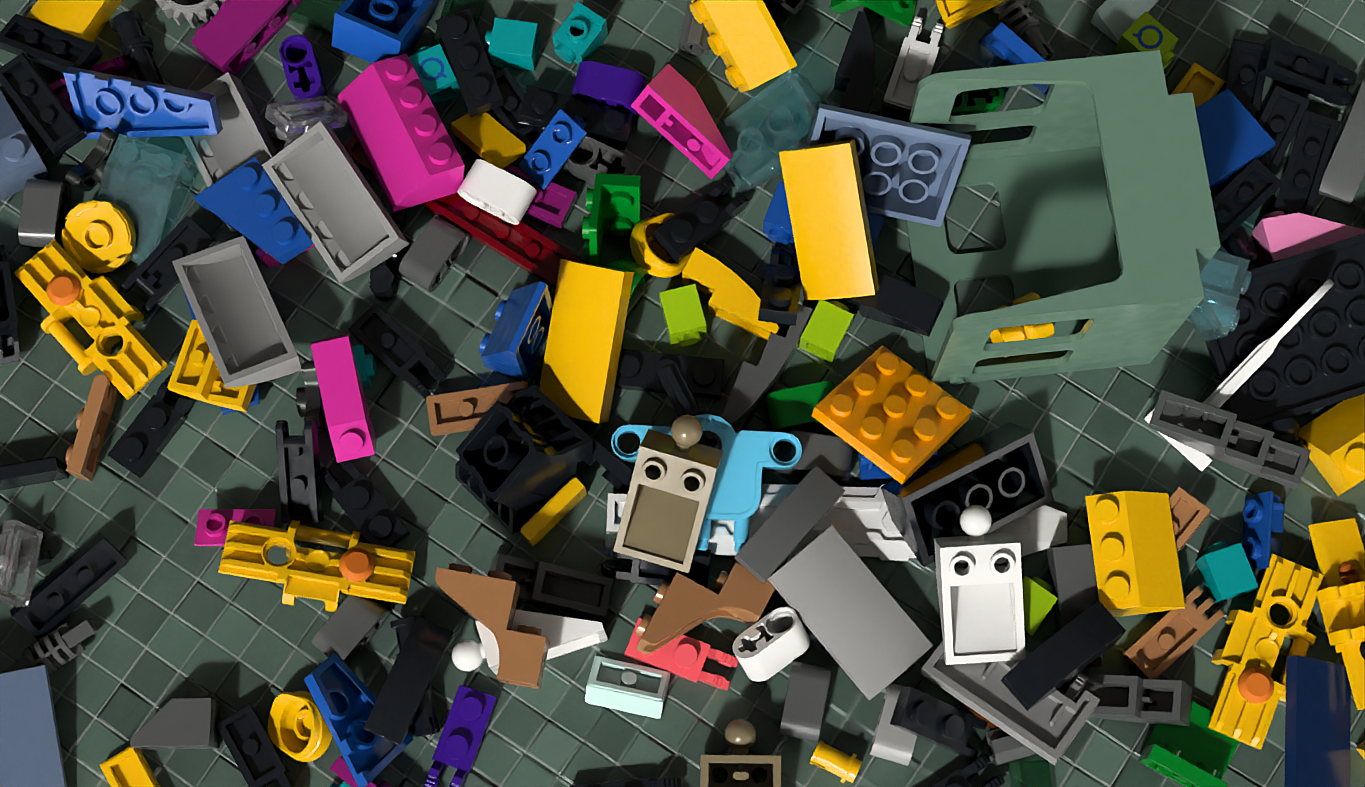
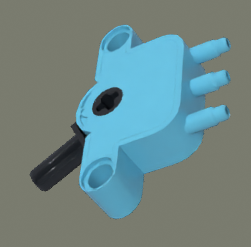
M667 364L657 371V376L678 417L682 415L696 417L703 427L701 439L707 438L709 442L716 441L718 445L714 448L724 451L696 550L706 551L708 549L711 520L734 522V550L739 552L749 540L750 517L759 509L762 469L788 470L795 467L801 458L802 445L797 437L785 432L741 430L739 433H736L731 424L723 418L709 414L705 404L699 407L678 364ZM623 425L612 436V449L622 460L636 462L639 448L632 454L623 453L619 445L622 437L630 433L639 436L641 444L648 429L671 435V427ZM779 442H790L794 446L796 455L792 460L782 462L776 459L773 449Z

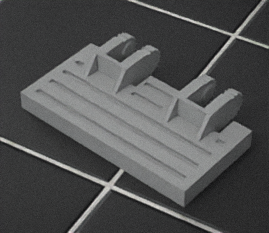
M942 641L922 667L921 675L1054 766L1099 704L1100 699L1087 690L1084 691L1077 703L1074 702L1088 680L1086 676L1079 674L1071 682L1069 689L1064 695L1056 690L1027 711L1001 681L1003 676L1022 660L946 665ZM1025 650L1026 657H1027V656L1030 654V652H1028L1027 650Z

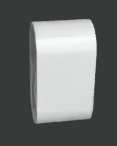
M481 159L475 160L457 191L469 203L514 225L520 223L537 194L536 189L526 181Z
M779 607L742 632L734 640L732 649L748 678L752 681L760 682L771 678L802 655L810 645V637L793 608Z

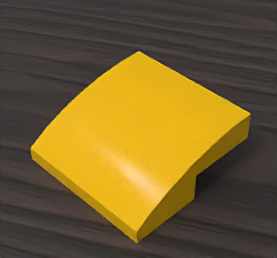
M192 319L167 388L172 392L199 401L247 412L257 384L226 388L197 320Z

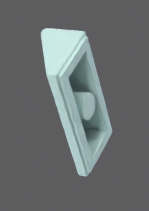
M1106 0L1096 10L1091 23L1118 44L1121 35L1145 11L1148 13L1159 0Z
M595 655L586 685L585 702L660 719L671 673L665 670Z

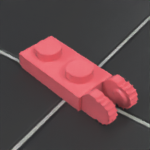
M638 617L624 653L625 656L695 683L700 681L722 690H728L730 681H727L726 678L702 670L707 658L719 662L723 666L736 668L738 664L736 657L713 649L711 645L686 635H681L652 654H644L636 650L641 639L640 636L635 634L642 621Z

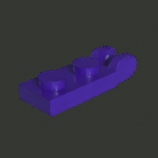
M459 685L432 758L434 763L430 768L424 787H438L445 765L457 769L449 787H463L467 774H471L496 706L497 697Z

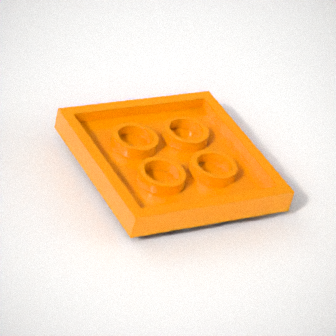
M882 345L814 407L812 417L903 485L968 421L972 410Z

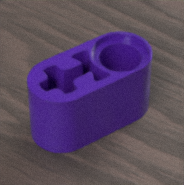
M301 35L289 36L281 43L279 48L288 87L301 109L309 112L317 111L326 104L328 98L318 58L307 38ZM306 54L305 58L301 61H292L296 55ZM305 79H309L311 84L310 91L306 92L303 82Z
M582 61L579 64L570 96L633 112L634 116L637 111L631 107V104L643 91L646 79L642 74L630 69L594 61Z

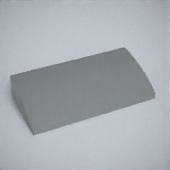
M227 72L197 91L215 95L223 127L218 135L182 136L207 187H210L254 157L263 165L278 153L240 79ZM227 225V227L229 228L230 231H232V232L237 231L236 229L231 228L230 226Z
M322 121L318 122L262 165L339 283L343 284L358 277L409 245L332 128Z
M244 235L172 261L226 388L262 383L301 371L297 352Z
M832 525L821 532L768 578L769 582L789 606L796 611L799 618L868 700L880 693L933 646Z

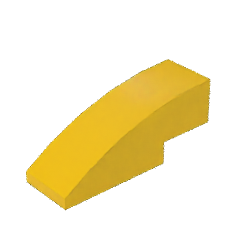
M695 247L682 271V284L686 286L696 284L698 292L711 297L709 300V313L768 341L771 332L779 335L777 323L758 321L761 299L754 290L718 259Z

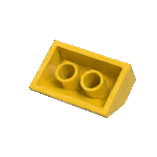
M691 0L690 10L699 24H704L710 35L707 37L711 50L716 56H721L727 67L725 75L729 83L735 89L738 88L740 93L749 91L797 66L763 0Z
M1365 394L1341 401L1300 428L1298 432L1299 440L1305 443L1307 449L1311 450L1309 454L1310 460L1337 496H1340L1365 479Z
M1118 491L1085 496L1099 601L1114 618L1185 609L1169 494Z

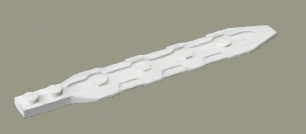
M761 485L759 509L750 517L749 539L797 485ZM841 486L845 492L791 553L796 555L815 537L832 525L858 557H879L881 561H908L909 558H916L891 520L881 486L880 488ZM608 493L607 534H618L627 494ZM1043 505L989 534L1013 533L1020 542L1021 557L1067 543V513ZM711 520L708 549L711 550L712 554L735 556L738 553L734 550L733 521ZM998 558L995 564L1005 563L1006 558ZM959 560L957 563H968V562L965 561V560Z

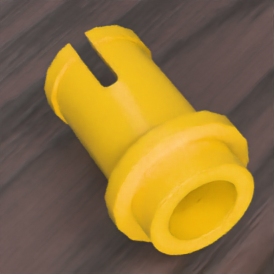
M820 740L809 763L841 777L840 782L842 783L845 780L853 783L862 765V761L856 759L857 754L853 753L850 756Z

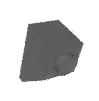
M186 691L185 698H172L130 739V747L139 750L219 749V731L215 723L220 721L221 702L209 698V692Z

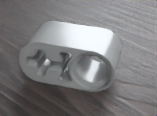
M890 683L884 696L869 755L908 766L917 736L890 724L902 687L901 685Z

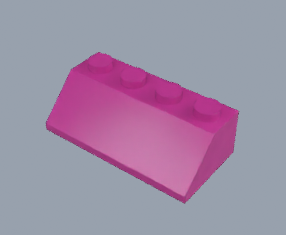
M407 54L377 61L369 65L337 96V100L392 211L396 212L458 193L457 191L463 182L465 165Z

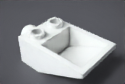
M980 505L967 507L960 516L961 528L968 536L934 538L936 579L946 665L1013 661L1026 658L1020 542L1013 533L984 535L991 527L992 518L989 511ZM998 558H1006V566L994 565ZM959 560L968 562L967 568H954Z
M523 610L515 611L512 631H517L518 625L531 626L541 629V636L548 638L550 644L546 660L608 641L602 622ZM475 621L482 643L478 644L473 640H462L457 643L452 651L453 663L460 670L472 671L478 668L482 660L486 658L489 668L497 675L499 648L496 638L482 623Z

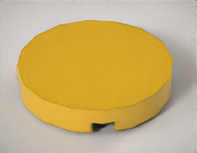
M97 199L78 204L69 211L65 218L67 221L65 228H62L61 235L64 250L81 269L84 268L87 271H91L90 273L102 274L118 270L130 260L135 251L137 235L133 221L123 208L111 201Z

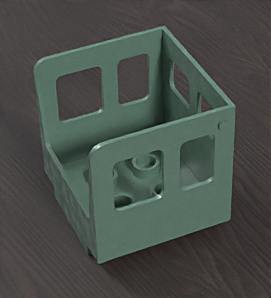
M1160 50L941 72L929 75L919 81L908 121L910 123L957 133L1028 125L1034 126L1030 136L1024 139L969 145L955 188L991 185L997 190L1005 238V246L994 251L955 254L949 250L947 245L944 219L941 227L906 220L915 287L942 300L944 303L930 336L922 335L928 379L938 386L1150 364L1205 297L1200 273L1221 247L1193 93L1168 95ZM1027 84H1051L1044 103L1038 107L960 116L950 115L956 95L964 91ZM1004 277L1011 282L1014 299L1031 291L1037 293L1041 298L992 311L971 313L958 317L954 286L960 281ZM1053 322L1054 335L1051 337L986 343L991 332L998 328Z

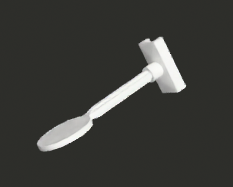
M1328 279L1272 337L1259 344L1203 403L1220 408L1271 356L1278 342L1335 283ZM1154 409L1144 418L1148 423H1150ZM1160 433L1201 472L1213 461L1210 456Z

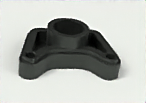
M109 127L104 128L94 149L80 165L68 171L65 180L75 187L88 192L97 183L101 186L109 183L120 166V163L116 161L121 153L118 133Z
M314 360L304 361L301 364L305 387H298L296 390L298 414L300 417H304V425L307 420H314L317 423L318 431L328 430Z

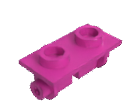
M199 509L194 545L224 546L230 520L274 527L276 509Z

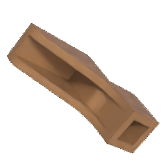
M735 562L730 573L722 570L712 590L677 572L671 584L663 580L653 601L658 603L659 606L654 615L651 616L645 613L635 632L636 635L641 637L636 650L644 654H652L704 621L713 618H729L751 627L759 620L775 588L768 579L763 584L737 562Z
M449 563L448 569L437 567L435 574L437 585L494 634L499 648L497 679L501 683L540 690L550 642L547 637L541 636L542 630L539 628L518 625L517 631H512L520 591L518 583L511 581L512 575L489 570L487 576L472 574V567Z

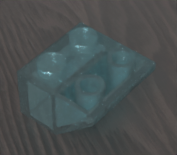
M1217 251L1201 271L1205 297L1192 311L1189 318L1202 340L1211 341L1228 336L1229 331L1233 332L1240 317V309L1236 308L1240 294L1244 295L1251 280V272L1247 271L1250 260Z

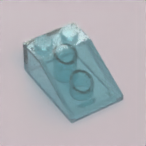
M792 69L788 70L716 125L733 155L724 167L739 193L743 194L782 174L779 151L805 147L819 105L823 103L808 78Z
M119 134L105 165L97 199L111 201L123 208L129 215L137 235L135 251L129 261L141 264L174 229L198 171L186 155Z

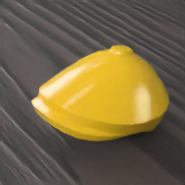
M673 213L660 214L641 220L635 225L630 235V248L635 262L646 269L648 274L656 277L667 278L680 274L692 254L690 253L677 263L652 238L656 228L676 215Z
M307 691L282 692L275 698L270 710L267 726L272 743L294 760L300 762L317 760L327 750L333 736L311 693Z

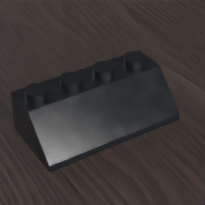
M1011 422L921 466L903 485L893 480L881 486L892 522L920 564L924 567L935 562L934 538L968 536L960 525V516L967 507L980 505L989 511L992 524L989 531L984 534L987 535L1054 500L1034 432Z

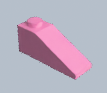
M1276 211L1264 215L1252 233L1261 266L1364 234L1365 230L1299 212L1285 215L1284 211Z

